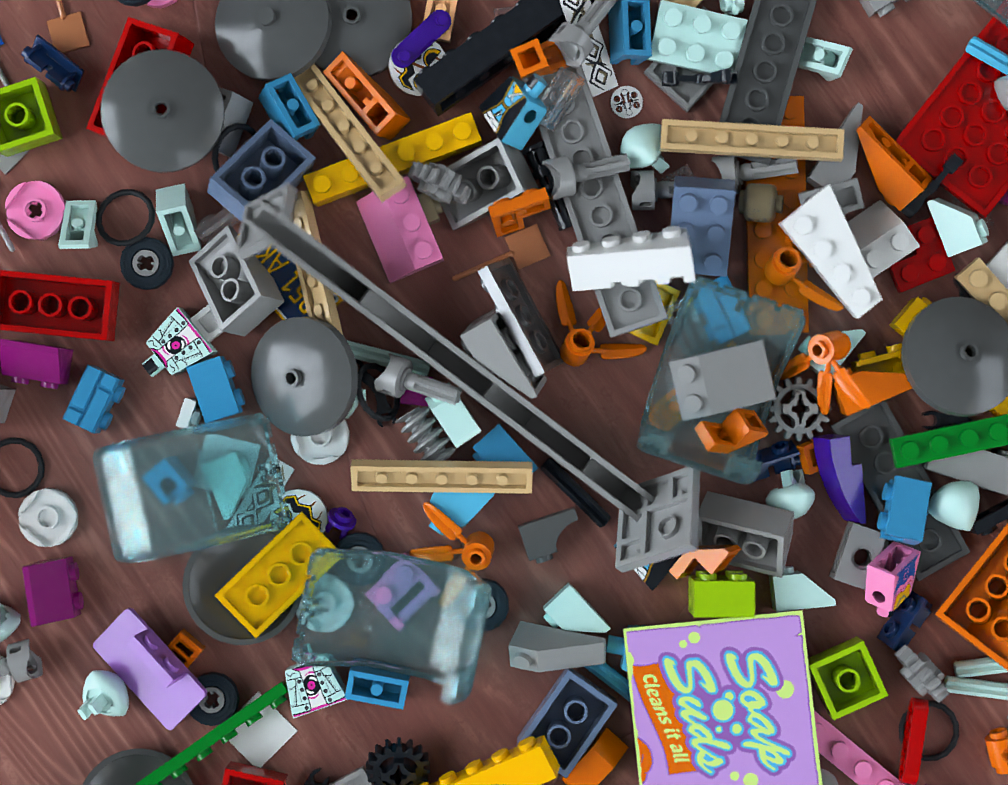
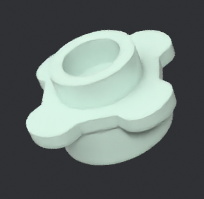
M719 0V5L725 15L732 16L743 12L745 2L744 0Z

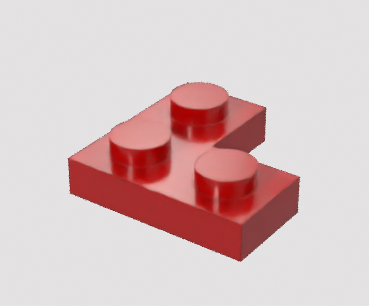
M933 217L907 226L920 247L913 251L914 256L896 262L888 268L898 293L956 271L951 257H948Z

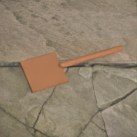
M56 0L60 17L46 21L53 46L63 54L90 46L81 12L66 15L62 0Z
M537 223L504 237L509 247V252L454 275L452 280H460L478 272L487 265L513 257L518 270L551 256Z

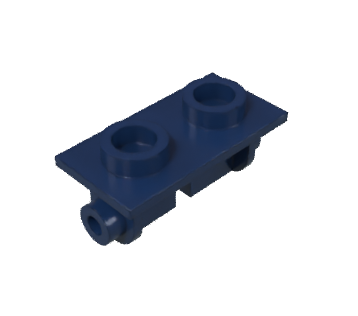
M36 35L32 48L27 46L21 53L24 57V62L30 64L40 73L46 69L48 72H46L45 77L57 85L61 91L66 90L70 92L73 90L76 92L84 70L40 35Z
M792 440L778 441L771 447L761 450H750L742 456L736 457V461L741 468L740 472L743 481H750V483L770 477L768 470L770 466H773L774 473L777 475L783 471L794 470L797 465L801 464L798 456L800 452Z
M911 590L910 595L883 625L876 638L897 652L904 645L907 646L916 634L909 628L913 623L920 628L932 613L930 609L933 605Z

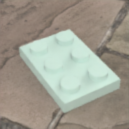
M661 0L651 39L652 56L647 60L710 75L712 72L722 69H732L733 72L748 20Z

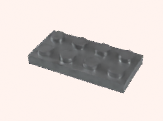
M507 258L480 269L478 273L481 277V285L486 292L490 293L495 303L496 313L501 319H504L509 328L510 339L522 352L526 368L537 377L563 363L560 350L511 259Z

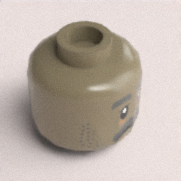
M750 183L745 190L740 191L739 214H743L745 220L749 222H773L776 213H782L784 197L783 195H778L777 187L773 184Z

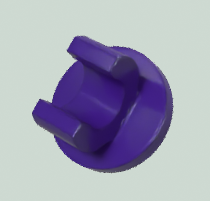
M332 508L327 515L329 522L325 527V532L329 533L334 526L341 530L339 539H343L349 530L355 527L356 518L347 508Z

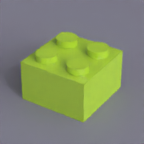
M33 77L0 88V154L9 157L63 139L46 85L43 81Z
M696 570V575L688 576V611L693 617L755 618V581L747 573H743V570H725V575H717V573L711 575L707 570Z
M857 636L808 658L810 677L827 714L833 720L889 696L864 641Z

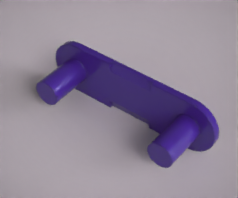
M436 10L430 14L393 49L391 53L393 64L399 68H406L411 65L449 29L451 25L450 15L444 10Z

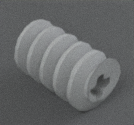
M418 406L395 421L396 423H406L401 432L403 434L412 432L407 442L409 444L418 442L413 452L415 454L424 452L425 454L421 460L445 461L456 450L455 447H444L450 439L448 436L438 437L443 431V427H432L437 418L435 416L426 417L431 410L429 406L422 408Z

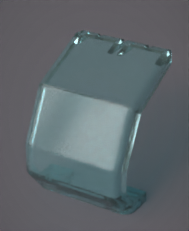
M698 276L695 279L696 282H689L665 342L640 422L637 447L647 454L740 484H751L760 474L763 463L755 460L760 439L728 454L708 452L694 428L700 421L722 423L733 410L682 421L669 362L684 356L763 340L776 392L779 380L804 328L806 321L803 315L804 310L782 304L779 307L776 306L777 301L756 294L748 297V292L728 285H724L721 288L718 287L719 282ZM773 400L742 407L741 409L755 410L765 426Z
M255 413L97 448L93 453V463L114 558L119 563H138L214 547L284 529L288 525L287 522L291 521L287 501L282 500V496L286 495L281 472H276L279 461L275 443L270 444L269 438L273 437L269 417H264L262 413Z
M318 548L316 552L310 554L307 575H311V578L305 581L301 602L302 605H305V608L300 609L296 634H300V637L294 640L291 660L304 667L368 666L424 678L443 685L441 701L450 705L462 702L470 695L491 597V586L475 572L452 564L387 550Z

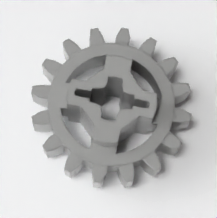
M413 162L407 174L412 181L419 183L418 191L440 203L450 204V201H456L459 204H466L472 192V189L468 188L467 185L460 183L461 175L439 163L430 162L429 165H424L420 162Z
M795 377L794 384L789 379L783 380L784 388L778 385L774 386L777 392L776 399L770 400L773 402L772 406L765 407V411L772 412L773 416L768 418L767 421L768 423L776 422L777 425L774 431L778 433L784 430L785 439H789L792 433L796 441H801L802 434H805L808 439H812V431L815 430L821 433L823 429L819 424L821 422H829L830 420L819 411L817 386L812 387L813 379H807L804 384H802L801 377ZM792 390L791 397L784 404H780L783 396ZM804 390L814 397L816 403H811L806 398ZM798 400L799 405L805 408L804 412L799 413V417L796 412H792V406H796ZM780 414H785L791 420L792 428L783 422ZM812 414H816V417L813 420V422L807 427H805L806 420Z
M904 645L894 654L903 665V668L899 671L900 674L920 695L924 696L928 693L935 701L940 703L950 694L941 683L945 675L925 653L920 652L916 655L909 647Z

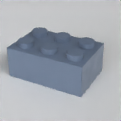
M270 119L210 177L207 193L242 222L245 205L288 182L296 188L304 180L303 176L311 173L316 157Z
M675 176L670 226L687 228L694 274L727 277L736 191L735 180Z
M573 668L564 669L518 735L517 745L527 737L534 736V738L544 735L560 764L558 773L567 779L617 707V700Z

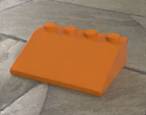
M1008 523L935 613L940 621L1007 671Z

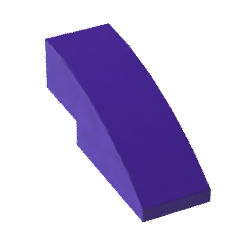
M828 434L813 437L819 473L834 507L843 520L860 524L866 523L862 464L852 463L850 436Z

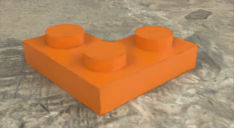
M531 188L524 191L519 197L513 199L502 198L488 207L497 238L524 229L523 218L551 209L546 188Z

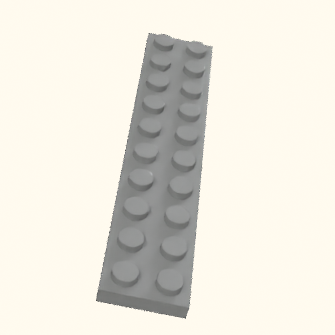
M581 65L578 68L569 66L553 74L542 75L541 77L548 85L538 97L547 108V111L538 126L549 158L554 159L566 155L574 166L612 157ZM523 78L525 83L529 80V78ZM618 174L577 182L576 194L563 197L578 241L596 243L602 242V239L605 237L619 236L620 238L632 237V234L638 232ZM646 279L639 286L631 287L622 285L621 282H615L612 288L594 289L611 338L668 319L655 280Z

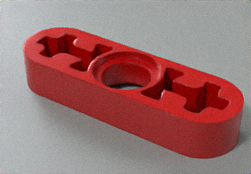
M911 697L909 701L898 771L900 783L916 785L918 781L929 712L927 699Z

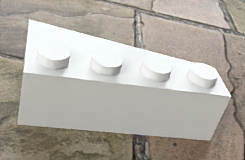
M830 184L824 186L778 224L853 318H860L882 300Z
M669 226L664 228L663 232L650 234V231H639L632 234V237L620 238L619 236H609L603 238L602 242L578 241L573 243L571 247H567V261L573 291L612 288L615 282H621L622 285L627 287L639 286L646 279L655 280L657 284H670V279L673 277H684V282H696L687 228Z

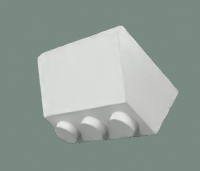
M881 200L847 222L872 278L920 247L905 223Z

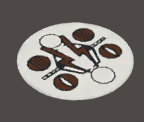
M620 87L611 97L612 110L619 117L632 118L642 109V95L634 87Z

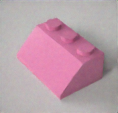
M408 176L403 177L407 186L383 203H381L374 192L356 201L389 283L444 261Z

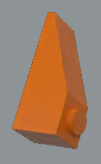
M342 51L322 72L375 135L392 140L411 120L398 103L345 52Z
M869 116L856 129L878 190L883 194L887 203L901 211L924 191L933 178Z
M851 367L846 368L869 400L871 406L913 389L905 373L866 370L852 371ZM833 379L832 392L841 414L848 416L865 409L851 400L835 379Z

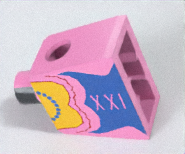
M893 541L868 564L865 600L877 606L876 612L878 615L892 617L895 609L910 595L921 551Z

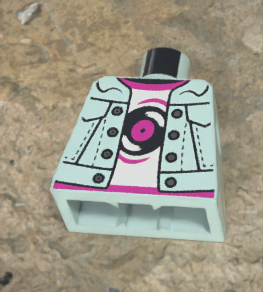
M177 307L146 342L154 354L145 360L142 366L151 377L157 375L164 368L171 375H179L187 370L186 367L200 363L218 352L211 342L208 343L190 320L191 317L183 308Z
M309 642L292 648L297 664L289 666L285 670L293 719L347 700L344 699L346 686L327 653L314 657Z

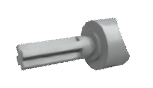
M595 0L576 25L564 22L559 26L548 41H553L558 46L566 65L574 68L580 67L594 49V44L589 36L618 0Z
M626 153L574 166L566 155L543 160V165L550 170L553 177L554 187L550 196L551 200L575 195L577 182L630 171V160Z
M735 156L712 157V162L719 168L722 179L735 180V194L740 193L743 181L799 173L797 159L776 158L771 159L770 165L758 162L743 163L741 165Z
M654 170L631 171L630 186L635 191L632 194V210H654L657 198H673L674 181L657 182V178H654Z
M389 353L390 361L388 366L374 381L377 392L395 398H400L406 390H410L453 405L459 403L461 399V388L412 373L413 365L411 360Z
M29 639L8 644L6 650L7 657L0 658V676L11 673L17 683L38 678L43 674L42 660L30 649Z

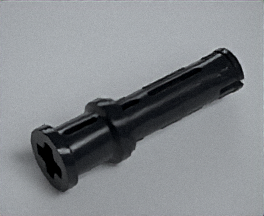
M544 141L523 149L522 153L527 155L533 169V177L535 180H539L542 188H546L551 211L559 231L571 227L572 223L563 197L557 199V201L550 198L554 182L550 170L543 165V160L550 159Z

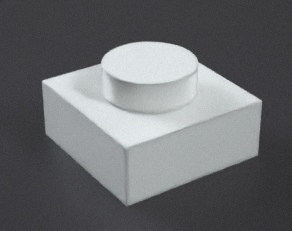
M209 304L190 318L191 322L208 343L223 333L216 322Z
M184 399L176 423L177 427L189 430L193 428V425L197 426L199 424L202 412L196 399Z

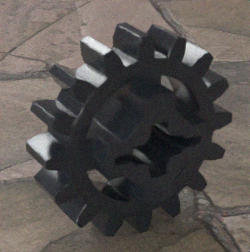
M401 737L397 738L396 743H391L389 739H386L384 747L376 744L375 752H369L368 761H366L368 782H374V785H420L421 782H428V774L431 772L428 752H423V746L419 744L413 747L412 739H409L406 744L402 743Z

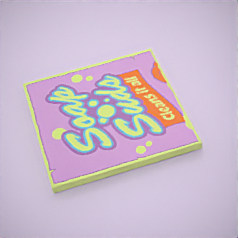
M803 610L755 614V618H716L623 628L639 785H822Z

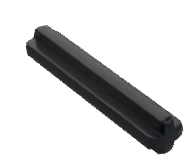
M548 458L541 465V470L599 527H604L610 521L611 516L552 458Z

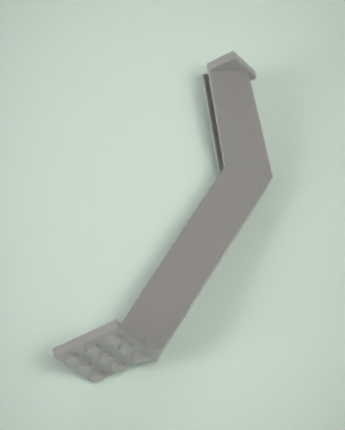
M289 182L245 205L234 254L245 260L271 246L618 507L616 569L623 573L697 550L700 470L692 465L636 484L293 223L291 218L297 189Z

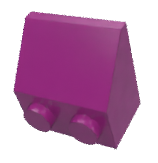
M0 339L2 375L11 376V382L29 385V380L31 379L41 381L40 387L58 389L59 384H68L74 350L17 340Z
M73 556L37 561L22 567L31 627L74 618L81 614V609L84 608L82 593L78 592L76 580H79V567L76 562L73 563Z

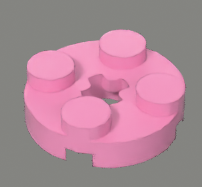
M30 181L18 184L9 193L5 202L8 225L16 234L24 238L46 240L48 237L55 235L62 227L66 204L63 196L54 186L43 181ZM40 203L42 205L41 216L36 215L34 218H31L32 211L29 209L30 205L37 206Z

